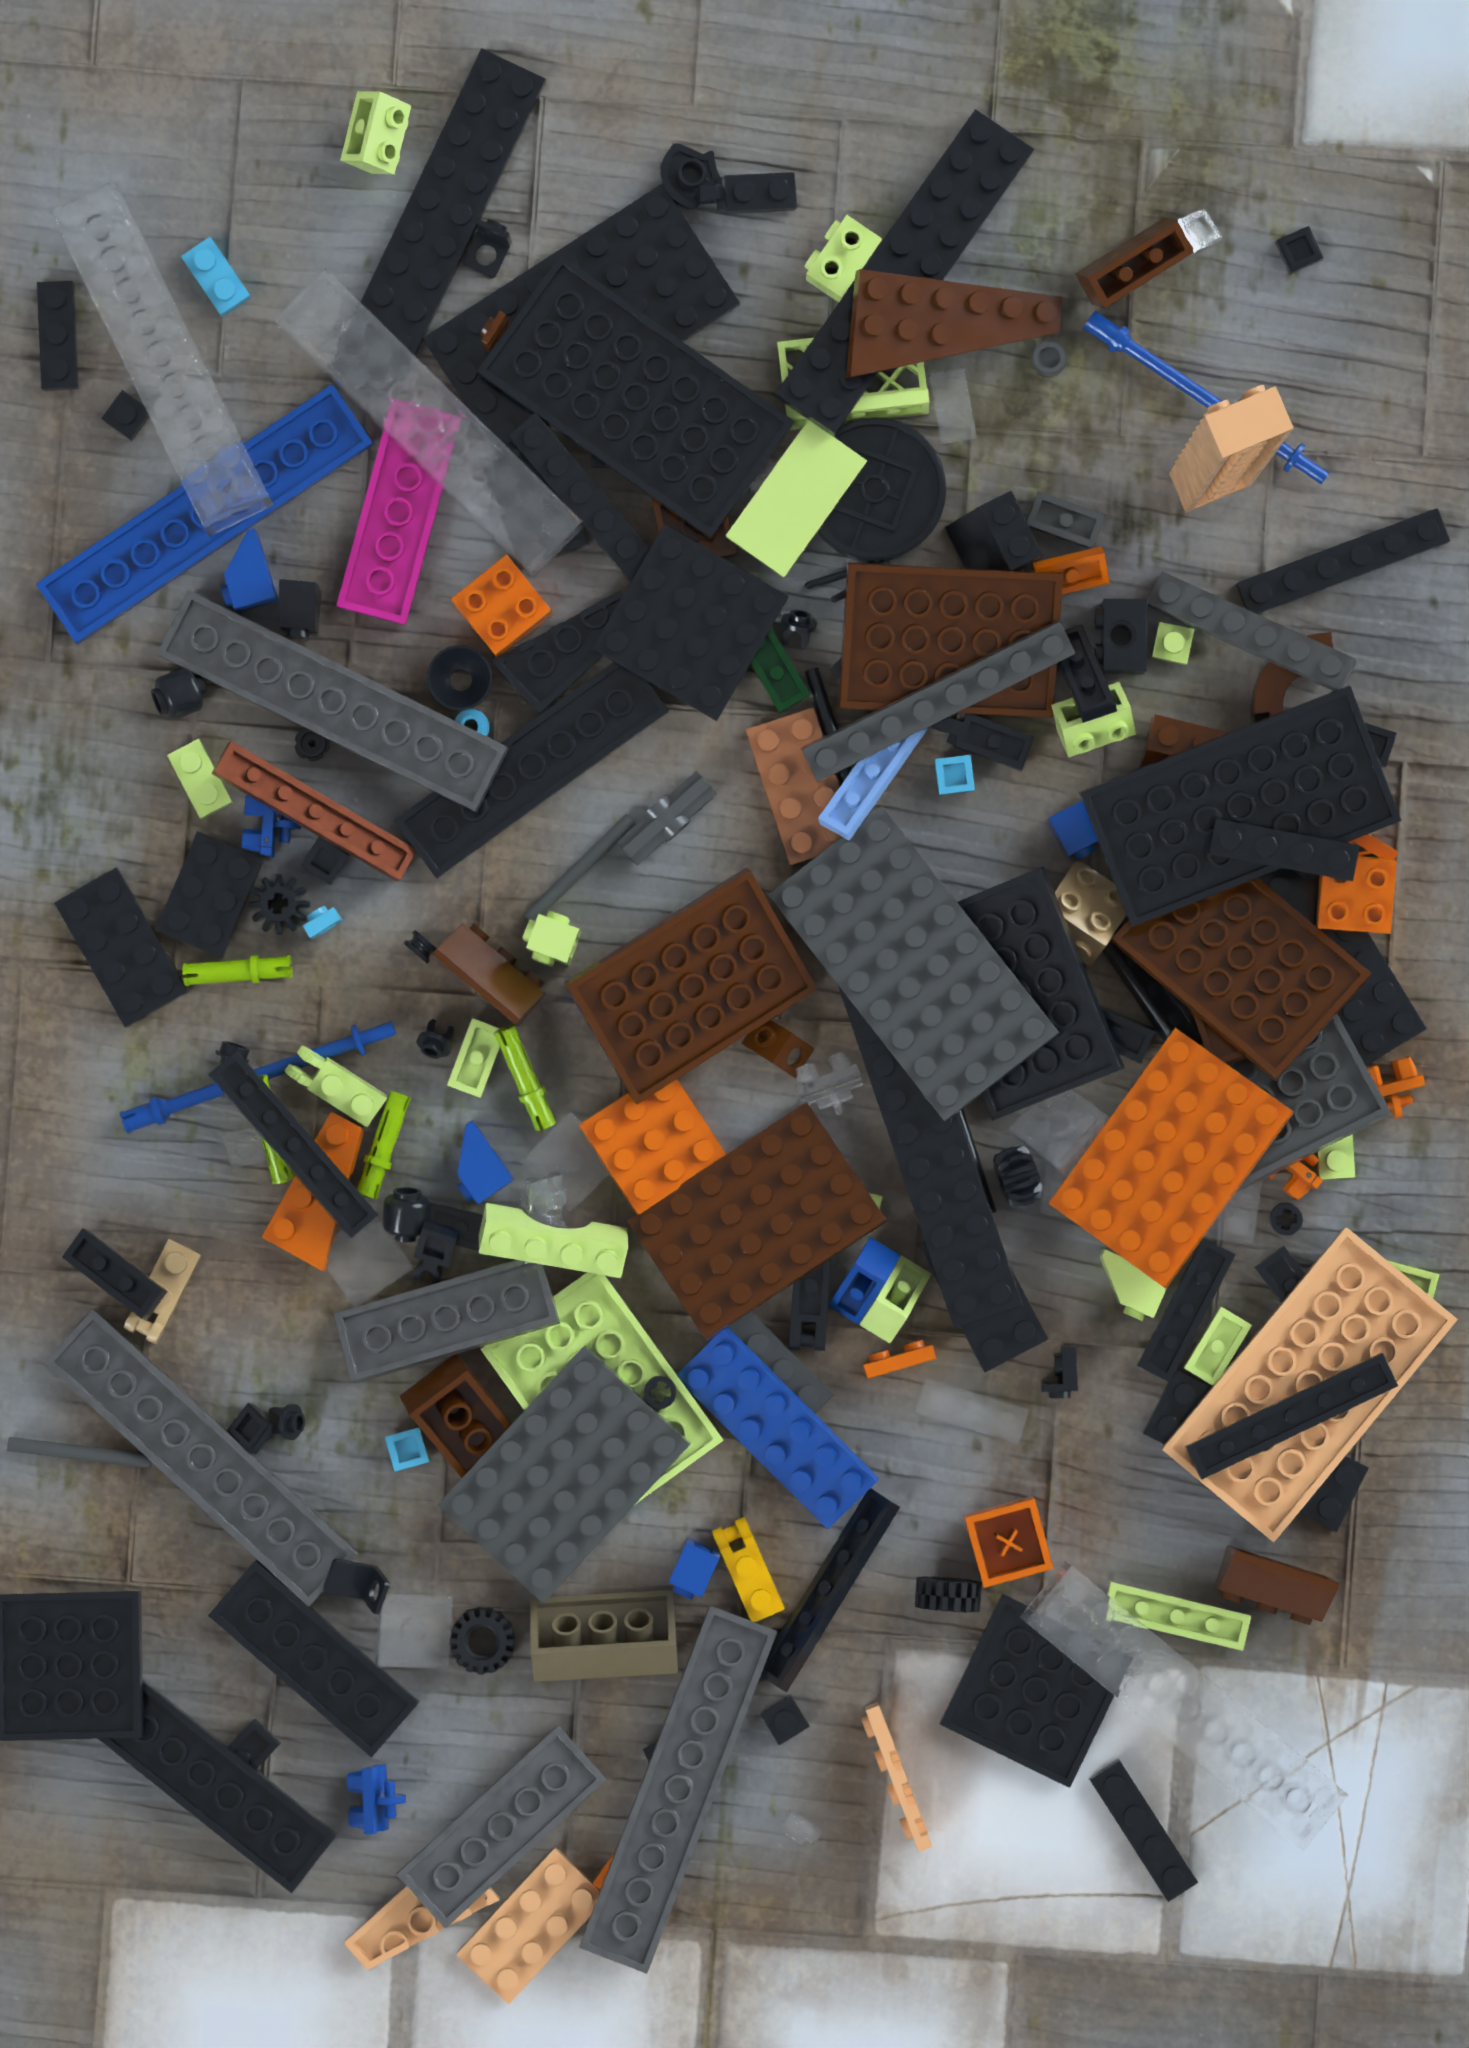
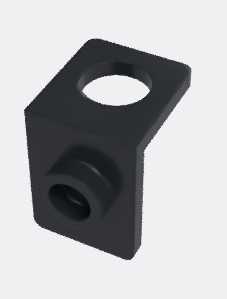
M477 219L475 222L477 233L463 263L470 269L490 278H495L512 243L510 233L506 231L507 227L494 220L488 219L485 222ZM491 246L496 251V260L491 265L484 266L477 262L475 255L480 247Z
M334 1559L323 1590L328 1594L362 1599L373 1614L379 1615L390 1582L378 1566ZM379 1584V1592L375 1600L374 1592L376 1585Z

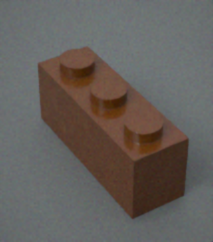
M1164 217L1081 269L1075 275L1091 304L1105 309L1194 253V250L1179 222Z

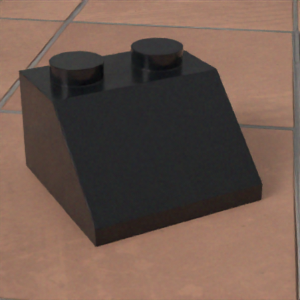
M1012 491L975 508L945 527L964 568L1020 571L1032 565L1033 562L1040 561L1043 556Z

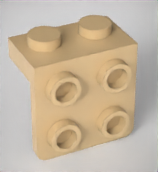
M1076 861L1054 893L1083 963L1091 967L1126 916L1114 883L1082 861Z

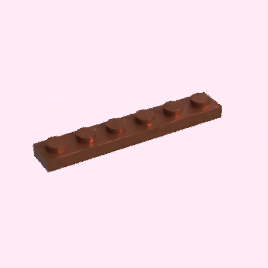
M232 741L225 747L211 773L396 882L401 880L416 852L412 846Z

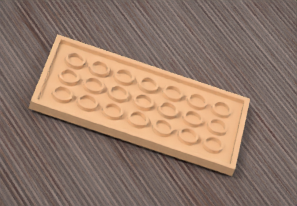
M1344 1227L1173 1433L1161 1450L1274 1543L1458 1319L1350 1229ZM1379 1353L1384 1354L1398 1384L1397 1387L1202 1480L1200 1479L1185 1448L1186 1445Z

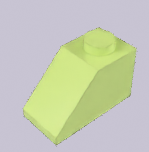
M1102 1249L1099 1256L1117 1302L1125 1306L1123 1313L1140 1321H1143L1145 1315L1154 1318L1166 1289L1123 1257Z
M901 1255L887 1282L863 1317L860 1326L886 1342L891 1343L907 1320L931 1273Z

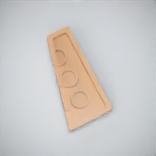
M875 1702L865 1706L867 1716L862 1717L861 1720L868 1738L876 1737L880 1750L874 1751L881 1772L888 1770L892 1784L887 1785V1789L894 1806L899 1804L902 1806L905 1818L900 1819V1823L906 1839L914 1838L918 1852L932 1847L927 1829L879 1703Z
M405 1886L344 1941V1944L361 1964L369 1970L407 1950L410 1946L437 1934L444 1927L415 1894ZM490 1887L450 1925L467 1918L487 1905L489 1906L499 1901L500 1897Z

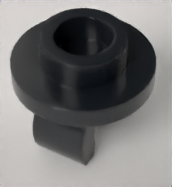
M791 610L790 613L782 616L781 625L785 627L782 634V643L787 645L790 634L798 633L802 636L801 648L807 647L810 633L814 632L817 626V622L811 618L810 613L803 610Z
M431 1019L427 1024L426 1032L419 1034L416 1041L417 1045L421 1048V1052L430 1058L446 1057L452 1050L450 1042L453 1037L454 1027L449 1026L444 1035H439L434 1032L436 1020Z
M287 1404L285 1407H272L269 1409V1413L279 1416V1426L272 1434H281L286 1440H295L304 1430L305 1416L298 1405Z

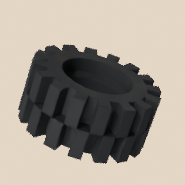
M917 1577L915 1607L945 1612H980L982 1582L949 1577Z
M477 1607L471 1611L468 1610L456 1621L451 1630L449 1644L451 1645L452 1657L454 1656L457 1660L456 1663L466 1668V1671L470 1673L476 1672L478 1675H484V1673L496 1672L497 1669L502 1668L507 1663L514 1651L515 1631L512 1629V1624L510 1620L504 1617L503 1613L494 1611V1608ZM487 1627L494 1632L497 1643L492 1652L481 1655L475 1653L470 1648L468 1638L475 1628Z

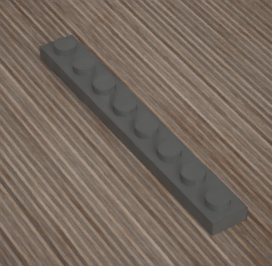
M1057 620L802 747L801 750L816 781L819 782L1076 653L1061 621Z

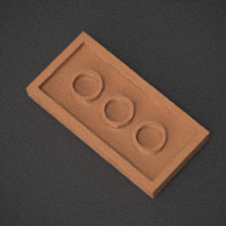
M813 707L745 730L790 866L814 859L842 837L820 825L818 820L820 814L840 788L836 774L817 782L801 750L802 747L823 737Z

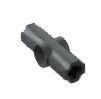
M695 771L669 796L667 794L650 807L643 815L644 818L617 842L618 846L638 866L664 841L669 842L690 823L689 819L709 803L717 793Z

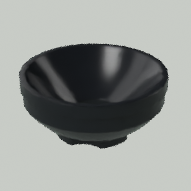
M455 645L440 651L433 658L427 672L428 687L434 699L442 706L455 711L469 710L478 706L486 699L492 686L493 674L487 659L478 650L465 645ZM466 670L470 673L472 683L468 689L458 691L451 686L450 679L454 672Z

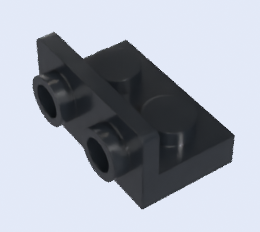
M1075 1344L1060 1345L1061 1353H1054L1055 1376H1062V1381L1040 1382L1041 1392H1048L1050 1399L1071 1398V1391H1078Z

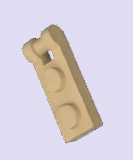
M168 1239L149 1276L168 1291L153 1311L158 1316L153 1324L131 1312L123 1329L131 1333L137 1331L147 1336V1341L156 1345L202 1254L172 1239Z

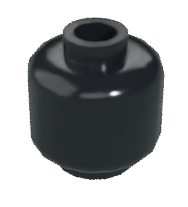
M179 668L158 677L155 681V688L151 689V696L161 716L167 715L172 720L180 719L201 710L203 707V695L207 694L206 685L202 677L199 675L194 676L187 668Z
M412 1187L395 1188L393 1194L388 1195L383 1202L384 1230L391 1235H395V1240L398 1242L416 1241V1237L421 1234L424 1222H430V1201L426 1196L422 1195L420 1189Z

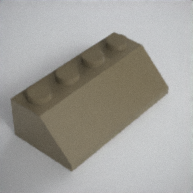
M672 1590L549 1597L544 1603L538 1598H530L531 1661L534 1682L678 1673L674 1592Z

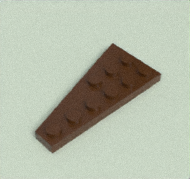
M864 269L856 270L846 379L1059 333L1062 297Z

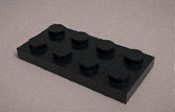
M119 868L112 869L54 903L124 1027L131 1026L189 992Z
M924 1241L918 1244V1247L939 1285ZM1013 1270L1012 1273L1023 1306L961 1326L984 1373L1048 1340Z

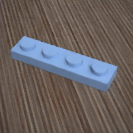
M928 727L857 762L818 817L819 824L850 841L924 736Z

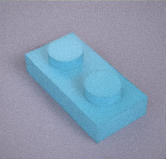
M208 237L181 256L221 317H224L251 298L211 237Z

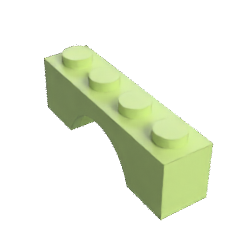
M491 1203L485 1204L479 1231L480 1254L621 1278L628 1250L626 1227L591 1222L581 1228H557L535 1221L526 1215L522 1209Z

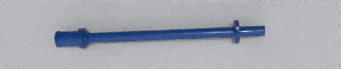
M1096 310L1084 325L1083 330L1088 331L1107 344L1109 351L1112 353L1115 351L1125 352L1205 407L1209 408L1222 401L1133 341L1131 334L1128 333L1130 329L1123 326L1120 328L1100 315ZM1283 442L1275 453L1287 461L1283 470L1288 472L1293 465L1319 484H1322L1329 472L1301 454L1305 445L1301 443L1296 449H1293Z
M392 1021L359 1032L355 1024L351 1026L352 1035L311 1050L325 1059L326 1057L331 1058L357 1049L364 1056L367 1055L365 1045L396 1035V1030ZM296 1054L254 1069L257 1075L266 1074L269 1080L286 1074L284 1070L289 1064L299 1068L311 1064L305 1062ZM214 1083L168 1100L158 1099L157 1096L149 1099V1103L121 1111L120 1117L123 1119L122 1123L125 1131L129 1134L134 1130L154 1123L158 1125L165 1124L170 1114L225 1094Z

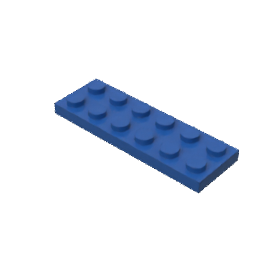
M729 1327L719 1332L678 1372L677 1376L685 1387L827 1529L879 1480V1477Z

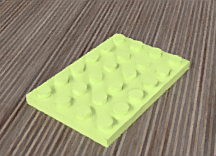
M587 1272L553 1296L560 1324L489 1344L480 1349L524 1411L585 1345L645 1401L644 1389L651 1378L655 1376L670 1378L676 1386L677 1394L674 1402L666 1408H652L691 1444L638 1502L724 1441L605 1275ZM658 1382L656 1388H650L651 1397L656 1396L654 1401L663 1402L664 1397L671 1395L670 1387L665 1389L666 1383Z

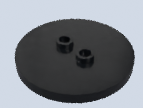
M871 417L854 420L842 425L834 437L866 459L867 463L818 530V535L836 551L863 561L891 560L913 551L933 532L945 505L946 478L939 456L924 436L899 421Z

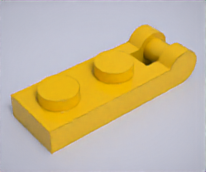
M745 1517L735 1520V1525L726 1529L719 1527L712 1530L714 1539L750 1620L755 1623L784 1610L785 1607ZM742 1537L745 1547L733 1552L729 1543Z

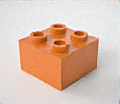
M507 554L451 598L455 608L496 658L501 655L503 656L553 616L552 610Z
M1358 856L1353 882L1320 875L1316 916L1317 928L1391 934L1397 861L1388 858Z
M1033 1496L963 1514L979 1577L984 1588L1054 1569L1036 1501Z

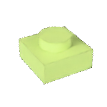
M1159 622L1151 658L1187 665L1194 629Z

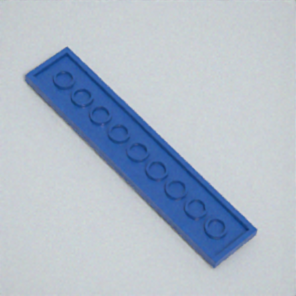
M331 384L36 583V585L74 642L78 645L374 444L335 386Z

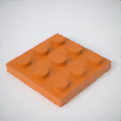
M678 1079L639 1104H636L629 1093H627L578 1125L637 1215L679 1189L682 1183L727 1155Z

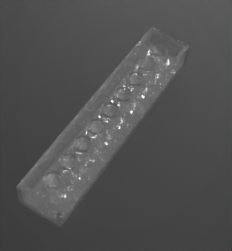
M115 180L50 211L198 518L208 535L212 536L273 506L274 503Z
M326 268L275 318L278 327L531 577L534 578L584 528L583 521Z
M1065 1561L1021 1614L1020 1618L1302 1851L1306 1849L1348 1797V1793L1068 1562Z

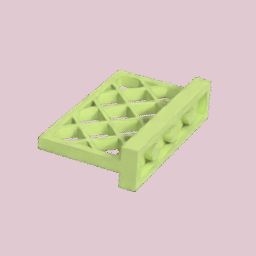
M814 338L777 342L782 383L788 376V372L793 369V366L787 363L786 351L801 350L805 352ZM924 362L916 363V366L912 364L898 367L891 377L880 371L877 377L884 381L885 384L878 392L869 393L866 391L843 424L862 418L877 417L891 419L929 414L930 401ZM907 368L918 376L919 387L904 389L895 380ZM889 387H892L894 389L887 391ZM784 404L786 415L794 420L790 430L802 429L808 419Z

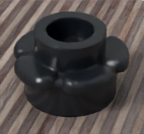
M301 729L295 737L297 742L295 750L301 758H308L309 761H318L323 758L324 752L329 750L330 740L308 729ZM311 740L316 743L314 747L309 746Z
M222 1041L220 1050H215V1053L221 1056L219 1063H222L237 1050L244 1060L249 1063L247 1057L250 1049L233 1042Z

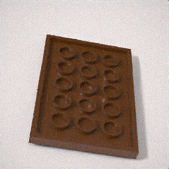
M847 563L838 706L840 708L878 710L1057 620L1060 621L1063 574ZM1057 663L957 713L1053 718L1051 705L1054 704Z
M744 868L564 982L630 1097L636 1104L647 1099L818 990L748 868Z
M1259 878L1134 927H1131L1129 921H1127L1112 937L1111 941L1274 1081L1285 1072L1371 977L1370 971Z
M807 1102L682 1183L679 1189L639 1215L635 1214L627 1220V1223L706 1341L887 1222Z

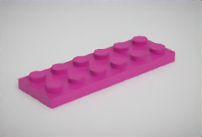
M394 399L391 400L336 604L337 608L407 625L461 425V417Z

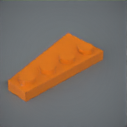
M331 1111L315 1142L349 1180L350 1175L354 1171L365 1129ZM295 1176L265 1229L262 1238L326 1273L331 1244L334 1243L338 1228H336L337 1223Z

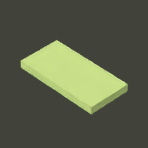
M808 420L728 531L725 538L784 579L863 469L867 460Z

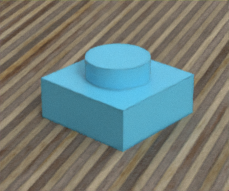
M971 755L934 760L939 796L975 791Z
M322 906L307 916L309 922L303 925L308 936L314 940L342 923L343 919L334 907L327 910L325 906Z
M420 1427L385 1437L394 1472L430 1462Z

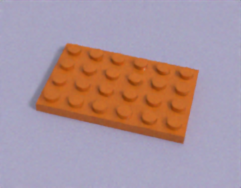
M1175 1028L1048 1204L1166 1289L1294 1112Z

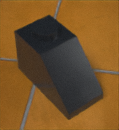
M279 580V627L282 631H288V637L309 639V633L318 634L322 591L316 582Z

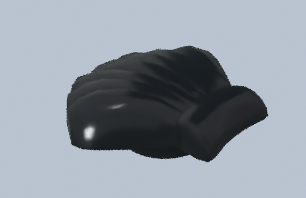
M675 143L670 147L661 163V178L665 190L674 202L687 209H695L699 206L697 202L699 186L715 185V178L720 177L713 151L702 154L682 144Z

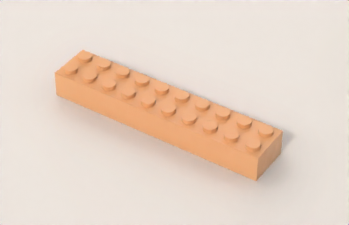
M1259 385L1242 394L1243 397L1234 404L1230 405L1229 400H1224L1207 408L1208 412L1199 421L1200 424L1196 426V431L1188 439L1189 442L1181 450L1182 453L1178 456V460L1175 461V465L1169 473L1186 513L1251 486L1294 429L1276 386L1265 390L1264 385Z

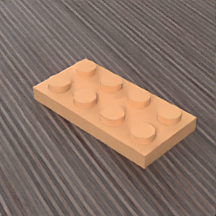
M554 1847L460 1948L456 1955L502 1999L510 2004L591 1916L600 1889L594 1886L592 1880L561 1851Z

